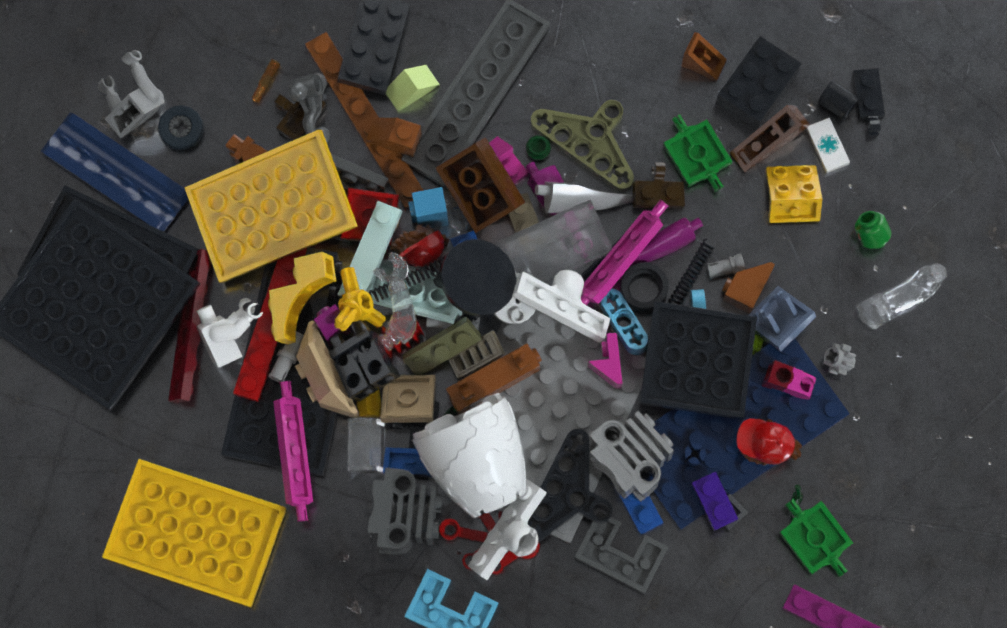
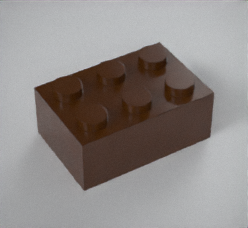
M486 137L435 168L475 233L525 203Z

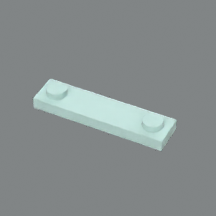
M380 201L375 206L350 264V267L355 269L359 289H364L369 292L403 212L401 209ZM343 283L338 292V296L342 297V294H345Z

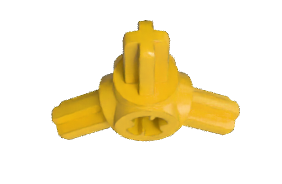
M353 267L342 269L340 273L345 294H342V298L339 300L338 307L340 313L335 318V328L345 331L352 322L366 320L375 327H381L386 317L373 308L374 304L371 295L364 291V289H359L355 269Z

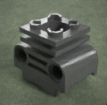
M385 468L384 481L373 480L372 495L374 508L368 523L370 539L377 540V547L380 548L379 553L403 555L410 550L413 534H416L417 544H423V536L426 535L427 544L433 545V540L439 538L440 524L439 520H436V512L441 513L442 494L438 493L437 486L431 485V494L428 496L427 486L421 484L420 495H418L416 480L411 472L404 469ZM406 482L410 484V487L405 491L397 489L401 483ZM396 534L405 536L404 540L400 543H393L391 541Z

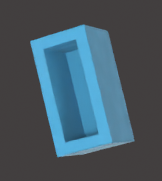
M442 187L412 193L413 201L408 202L412 224L417 223V225L424 227L429 224L432 228L448 225L447 209Z

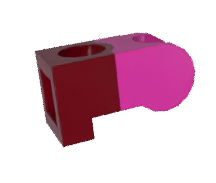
M774 360L768 365L762 386L769 389L774 388L794 397L808 400L811 397L816 378L800 369Z

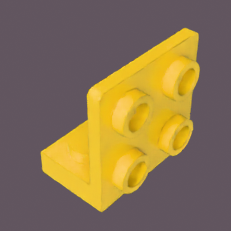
M815 165L766 167L770 194L769 223L820 221L822 193L817 167Z

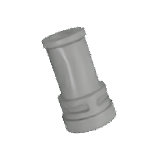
M736 254L733 257L729 256V259L706 263L710 279L728 274L735 275L736 272L745 270L742 254Z

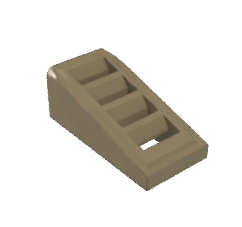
M491 331L483 335L479 342L448 360L456 377L461 379L484 368L504 355L505 352L495 332ZM486 342H488V344H489V346H490V348H491V351H492V354H491V355H490V353H489V351H488V349H487V347H486V344H485ZM478 347H479V349H480V351H481L482 356H483L484 359H482V357H481V355H480V353H479V351H478V349H477ZM469 353L471 354V356H472V358H473L475 364H473V362H472V360H471V358H470V356H469Z

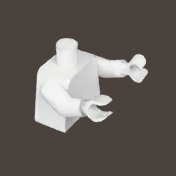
M249 298L241 299L239 309L236 312L234 311L227 319L220 315L216 317L211 305L197 310L202 322L197 325V329L212 363L218 368L242 357L235 339H238L247 330L253 319H258L263 314L261 312L257 316L252 315L255 311L253 306L258 303H252L247 310L243 309V305L251 301Z

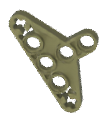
M606 101L593 117L547 109H538L532 114L531 127L537 134L547 138L551 144L613 189L625 192L632 187L634 181L633 172L611 133L623 117V106L619 101ZM610 106L616 107L619 115L615 118L607 117L605 114L606 108ZM543 117H546V123L550 127L553 126V122H556L557 125H555L552 128L551 133L548 134L549 127L545 124H541L540 126H538V120L536 118L542 119ZM595 125H599L604 129V134L600 137H594L591 135L590 129ZM559 130H565L569 134V138L564 142H560L555 138V133ZM580 144L586 145L589 148V153L586 156H579L575 153V148ZM599 159L607 160L609 168L605 171L598 170L595 167L596 161ZM614 165L618 167L617 169H615V174H617L620 177H622L623 175H627L626 181L628 183L622 182L621 184H618V177L615 176L613 173L611 175V178L608 177V175L611 174Z

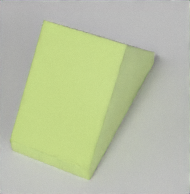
M427 65L404 69L388 86L386 95L399 112L438 88L440 84Z

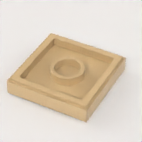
M400 375L401 377L383 387L381 423L433 421L436 390L435 375Z

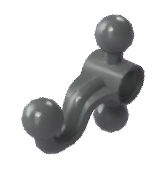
M314 73L294 78L287 90V94L291 100L300 102L304 110L302 124L306 135L316 130H322L328 143L330 140L329 130L323 126L315 127L322 110V95L327 86L326 77L321 73Z

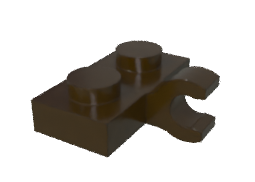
M279 94L274 101L275 107L286 113V115L278 124L276 130L293 141L304 136L306 133L302 124L304 110L300 102L293 104ZM322 100V110H321V112H322V111L324 110V108L327 106V105H326V102H324L323 100Z
M655 162L654 166H651L652 181L635 180L632 183L633 208H654L659 200H662L670 209H683L685 207L684 182L664 181L665 163Z

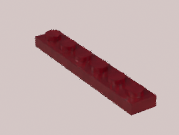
M204 249L198 250L197 259L188 274L201 285L196 289L180 314L168 401L174 403L190 401L194 389L192 381L197 367V347L201 340L197 325L201 324V320L197 310L203 308L204 297L208 290L206 284L207 275L211 268L210 256L208 251Z

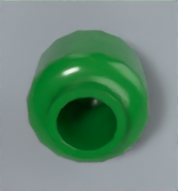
M864 212L859 216L854 226L861 245L868 249L882 248L891 238V229L885 216L880 212Z

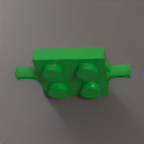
M681 114L677 115V117L675 116L672 121L679 132L675 137L665 141L663 147L687 187L699 181L708 180L714 192H717L718 189L720 190L724 187L717 173L732 164L730 156L708 120L697 125L687 126Z
M794 498L786 503L785 506L794 518L779 534L809 574L812 575L826 565H831L838 577L846 573L848 570L838 558L853 542L824 503L820 501L812 508L804 511L801 510Z

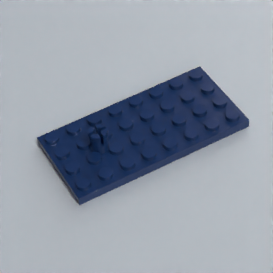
M796 339L790 342L781 352L768 344L752 355L743 420L672 409L654 421L656 425L653 428L660 436L664 433L673 443L671 448L674 451L672 458L668 462L665 460L664 465L660 468V480L658 487L653 493L681 531L705 514L691 485L692 482L716 472L728 496L729 494H735L776 466L773 464L762 466V464H756V462H749L741 454L737 447L736 438L738 429L743 421L750 418H760L765 421L771 419L773 422L786 426L803 447L846 418L850 413ZM776 360L814 376L816 382L810 399H800L774 388L763 387L762 383L768 365ZM641 474L645 481L653 480L651 474Z

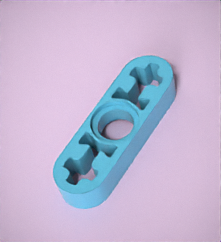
M611 289L600 302V308L604 315L610 318L609 323L615 333H617L625 349L632 355H640L647 350L648 336L621 292ZM610 298L612 301L616 300V312L613 305L611 303H607V299ZM620 317H627L631 320V324L622 327L616 321ZM632 331L637 341L641 340V345L632 344V336L630 334Z

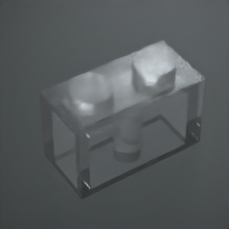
M373 417L348 418V471L358 473L383 472L384 423H381V419Z

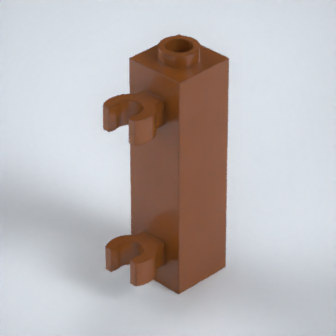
M525 344L446 388V394L459 415L482 404V400L485 397L501 393L540 371L539 363L542 359L535 348L530 349L529 345Z

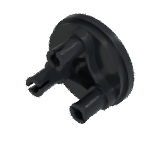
M480 239L466 240L453 247L445 256L439 272L434 276L436 278L433 279L435 286L443 289L450 303L462 311L464 318L467 317L471 322L473 319L476 321L479 317L492 315L504 308L512 299L516 285L514 266L506 253L495 244Z

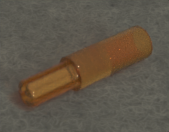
M270 60L251 98L254 102L259 103L265 90L270 86L281 65L278 61Z

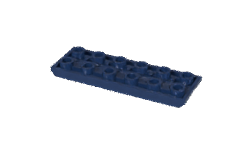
M70 112L54 135L40 151V153L140 221L163 232L188 201L185 188L74 113Z

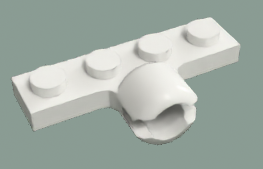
M561 270L555 275L552 286L524 271L518 276L512 295L514 298L598 343L605 339L610 318L581 302L584 280L580 274L572 270Z
M526 479V493L521 497L516 495V500L510 503L503 511L499 521L488 533L486 540L479 550L473 555L468 567L488 580L508 551L519 557L531 554L538 545L537 531L528 525V520L547 492Z

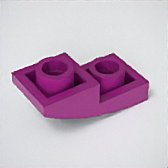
M333 305L331 308L329 306L322 308L314 319L316 326L329 347H331L330 337L337 333H344L346 336L351 332L349 327L345 331L335 328V318L340 313L336 305Z

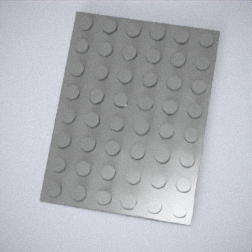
M536 309L534 314L522 323L507 324L502 321L496 336L505 352L498 359L525 344H528L530 349L535 348L542 359L539 363L540 371L500 393L501 397H505L507 402L510 403L515 416L523 449L526 479L541 487L567 434L571 430L582 429L589 436L609 420L618 421L625 426L642 388L647 353L632 355L625 349L622 342L618 340L623 384L621 389H615L588 368L589 361L607 359V357L602 356L601 342H596ZM615 434L605 436L609 441L618 440ZM578 435L576 438L571 437L573 446L570 451L567 448L564 449V451L575 455L577 459L580 455L575 454L577 446L585 444L582 442L581 435ZM589 445V491L594 493L603 472L599 471L590 461V452L593 448ZM563 457L559 460L558 466L562 471H569L573 468V461L570 458ZM428 477L429 480L437 483L434 478ZM551 480L548 482L546 489L550 494H558L562 487L558 481ZM574 492L570 496V502L574 506H581L585 502V497L580 492ZM540 503L535 509V514L541 518L548 516L550 512L549 507L544 503ZM509 504L497 509L496 511H501L503 513V511L509 506ZM577 514L550 535L571 544L583 516ZM532 517L528 520L533 521L531 526L533 528H536L537 524L543 528L545 524L536 522Z

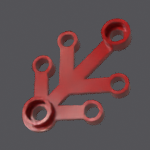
M499 511V519L501 518V511ZM484 513L477 517L481 519L489 532L496 525L489 513ZM445 519L439 527L441 537L447 541L455 540L458 537L484 543L488 532L460 527L459 523L454 519ZM453 526L455 528L454 534L447 535L445 528ZM538 543L536 549L531 554L521 558L531 559L535 557L539 552L540 543ZM478 550L463 556L462 563L466 569H469V567L465 563V559L469 556L473 557ZM511 551L507 552L499 562L501 565L500 570L493 571L494 575L500 574L505 566L519 558V556Z

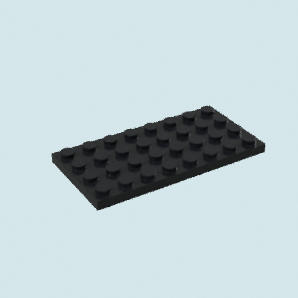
M278 260L265 265L254 316L260 314ZM341 275L336 276L334 285L337 286V295L335 301H330V308L333 305L338 307L339 300L342 298L338 296L343 283ZM310 299L304 305L296 327V331L303 335L308 323L315 319ZM258 319L252 320L243 362ZM319 332L328 351L330 352L331 350H333L332 347H329L327 342L324 340L322 333ZM352 332L346 335L347 340L354 337ZM278 343L269 373H271L278 359V351L282 350L285 344ZM297 359L296 363L292 364L285 381H291L292 396L301 401L309 472L313 475L323 476L337 412L320 407L318 401L312 402L306 388L310 387L307 378L301 380L295 365L299 364ZM267 376L259 402L234 396L221 451L222 456L282 468L273 401L282 398L280 383Z

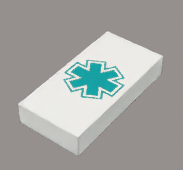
M830 118L806 128V132L826 174L849 165L848 156Z

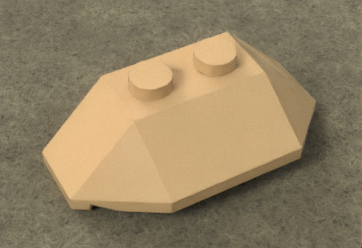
M314 320L310 321L296 355L299 364L295 365L301 380L307 378L310 387L306 388L312 402L318 401L320 407L352 418L360 417L353 400L348 397L334 361L328 353L329 351Z

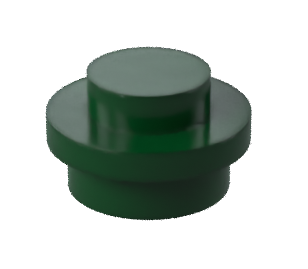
M536 135L527 141L526 153L531 159L543 160L550 154L551 145L547 138Z

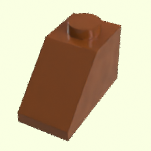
M397 117L374 118L366 142L414 157L422 136L421 125Z
M769 262L736 272L733 280L728 278L722 288V292L725 293L723 301L750 314L775 264Z

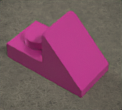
M498 136L489 142L515 185L529 175L526 168L513 154V147Z
M617 333L606 334L605 342H601L602 356L607 357V359L589 361L588 368L615 389H621L623 383Z

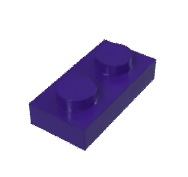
M716 472L691 483L714 531L738 520Z

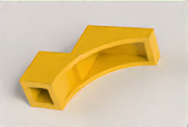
M318 252L294 258L293 276L297 284L269 290L270 299L268 300V306L272 313L273 324L271 331L275 341L286 345L296 343L297 322L304 305L316 291L330 283L336 282L333 256L324 252Z

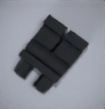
M361 320L350 325L354 337L347 340L344 333H337L330 337L329 340L333 350L328 352L334 361L335 368L348 397L359 402L378 391V387L383 388L401 377L398 370L390 362L378 333L370 330L367 324Z

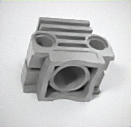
M639 411L634 414L633 420L629 418L626 421L625 427L615 420L603 423L589 435L592 438L589 445L593 448L590 452V461L599 471L611 479L615 490L621 497L625 499L633 493L642 502L658 487L661 476L660 468L664 465L665 460L668 462L672 458L674 450L671 448L673 446L671 440L664 433L660 436L653 428L656 425L647 414L642 415ZM615 434L618 440L609 441L605 436ZM642 473H649L652 475L653 480L644 481L640 475Z

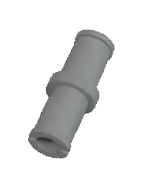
M296 331V343L285 344L283 349L278 351V359L268 375L272 380L278 383L285 381L292 364H295L297 361L296 355L302 342L303 334Z

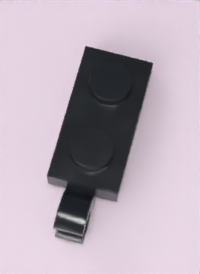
M879 68L854 70L852 76L855 96L859 97L856 103L858 119L866 120L868 136H878V131H881L879 119L885 116Z

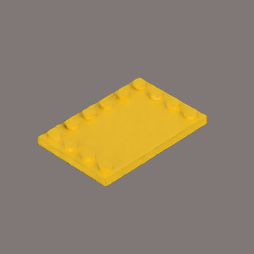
M316 130L185 187L219 283L229 281L358 227L322 130Z
M138 459L102 558L252 608L287 508Z

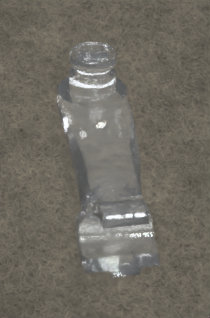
M391 252L388 258L394 267L393 272L389 276L381 268H376L372 271L380 281L389 283L388 291L392 305V316L387 322L389 327L385 330L386 334L381 333L378 336L379 341L389 351L393 349V344L397 345L400 342L406 344L410 341L417 327L415 309L404 281L409 272L408 264L401 255Z
M938 263L932 266H923L900 284L882 292V295L879 293L874 294L857 305L860 319L874 330L891 320L893 314L926 301L941 287L942 281L947 277L946 269Z

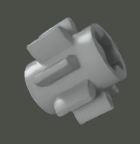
M833 343V347L825 351L823 364L830 366L828 369L829 373L847 375V371L854 368L856 354L850 352L851 346Z

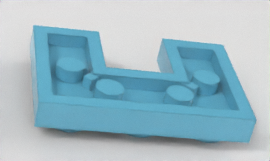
M427 569L404 616L405 618L426 628H488L499 605L498 602L474 592L464 615L441 605L451 580Z

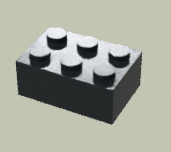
M759 36L719 92L715 104L749 127L757 130L794 80L802 63Z

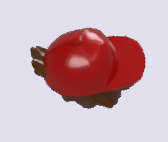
M429 224L426 227L417 225L415 230L409 232L403 231L400 237L391 243L390 250L399 254L393 261V267H397L405 262L416 268L424 267L425 264L429 265L430 262L433 263L434 260L441 256L444 246H448L449 239L446 238V234H441L439 230L435 231Z
M750 418L743 421L738 429L737 447L749 462H756V464H762V466L767 464L777 465L787 461L789 458L797 460L801 457V451L799 450L802 448L801 443L794 438L786 426L773 422L771 419L765 421L760 418Z

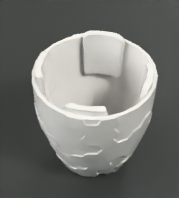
M500 393L485 397L482 400V404L455 417L451 414H446L426 424L425 430L413 434L414 439L412 441L428 472L449 498L472 518L481 516L479 512L481 510L484 513L495 511L516 500V495L521 497L526 493L525 461L517 423L510 403L507 402L505 397H501Z

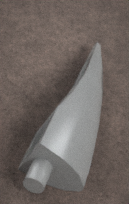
M545 182V185L535 186V194L544 195L546 213L590 212L633 202V194L603 192L570 183Z

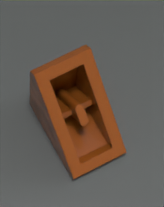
M694 33L684 53L681 66L717 81L727 59L699 33Z

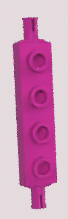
M659 200L652 211L643 210L584 282L581 296L583 304L586 306L589 302L599 304L653 237H655L663 226L659 217L669 207L665 202Z
M284 381L280 383L282 398L273 401L285 499L286 504L296 507L297 522L308 521L306 505L313 502L301 401L292 396L291 381Z

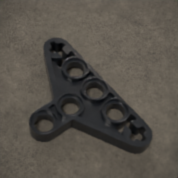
M573 429L567 434L540 487L547 492L540 503L546 504L550 512L548 516L543 518L538 517L535 511L531 515L536 522L545 523L543 528L538 524L535 528L538 535V543L577 514L601 524L609 521L613 513L612 505L608 500L589 491V436L582 429ZM578 435H581L582 442L585 444L577 446L575 454H580L577 459L575 455L564 451V449L567 448L570 451L573 446L571 437L576 438ZM563 457L570 458L573 461V468L569 471H562L558 466L559 460ZM551 480H556L561 484L562 489L558 494H550L547 491L546 486ZM574 492H580L584 495L585 502L581 506H574L570 502V496ZM598 504H604L608 508V515L604 518L596 517L593 513L594 507ZM528 521V525L531 527L533 521Z

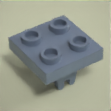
M779 286L748 315L757 317L755 334L780 352L816 318L815 312Z

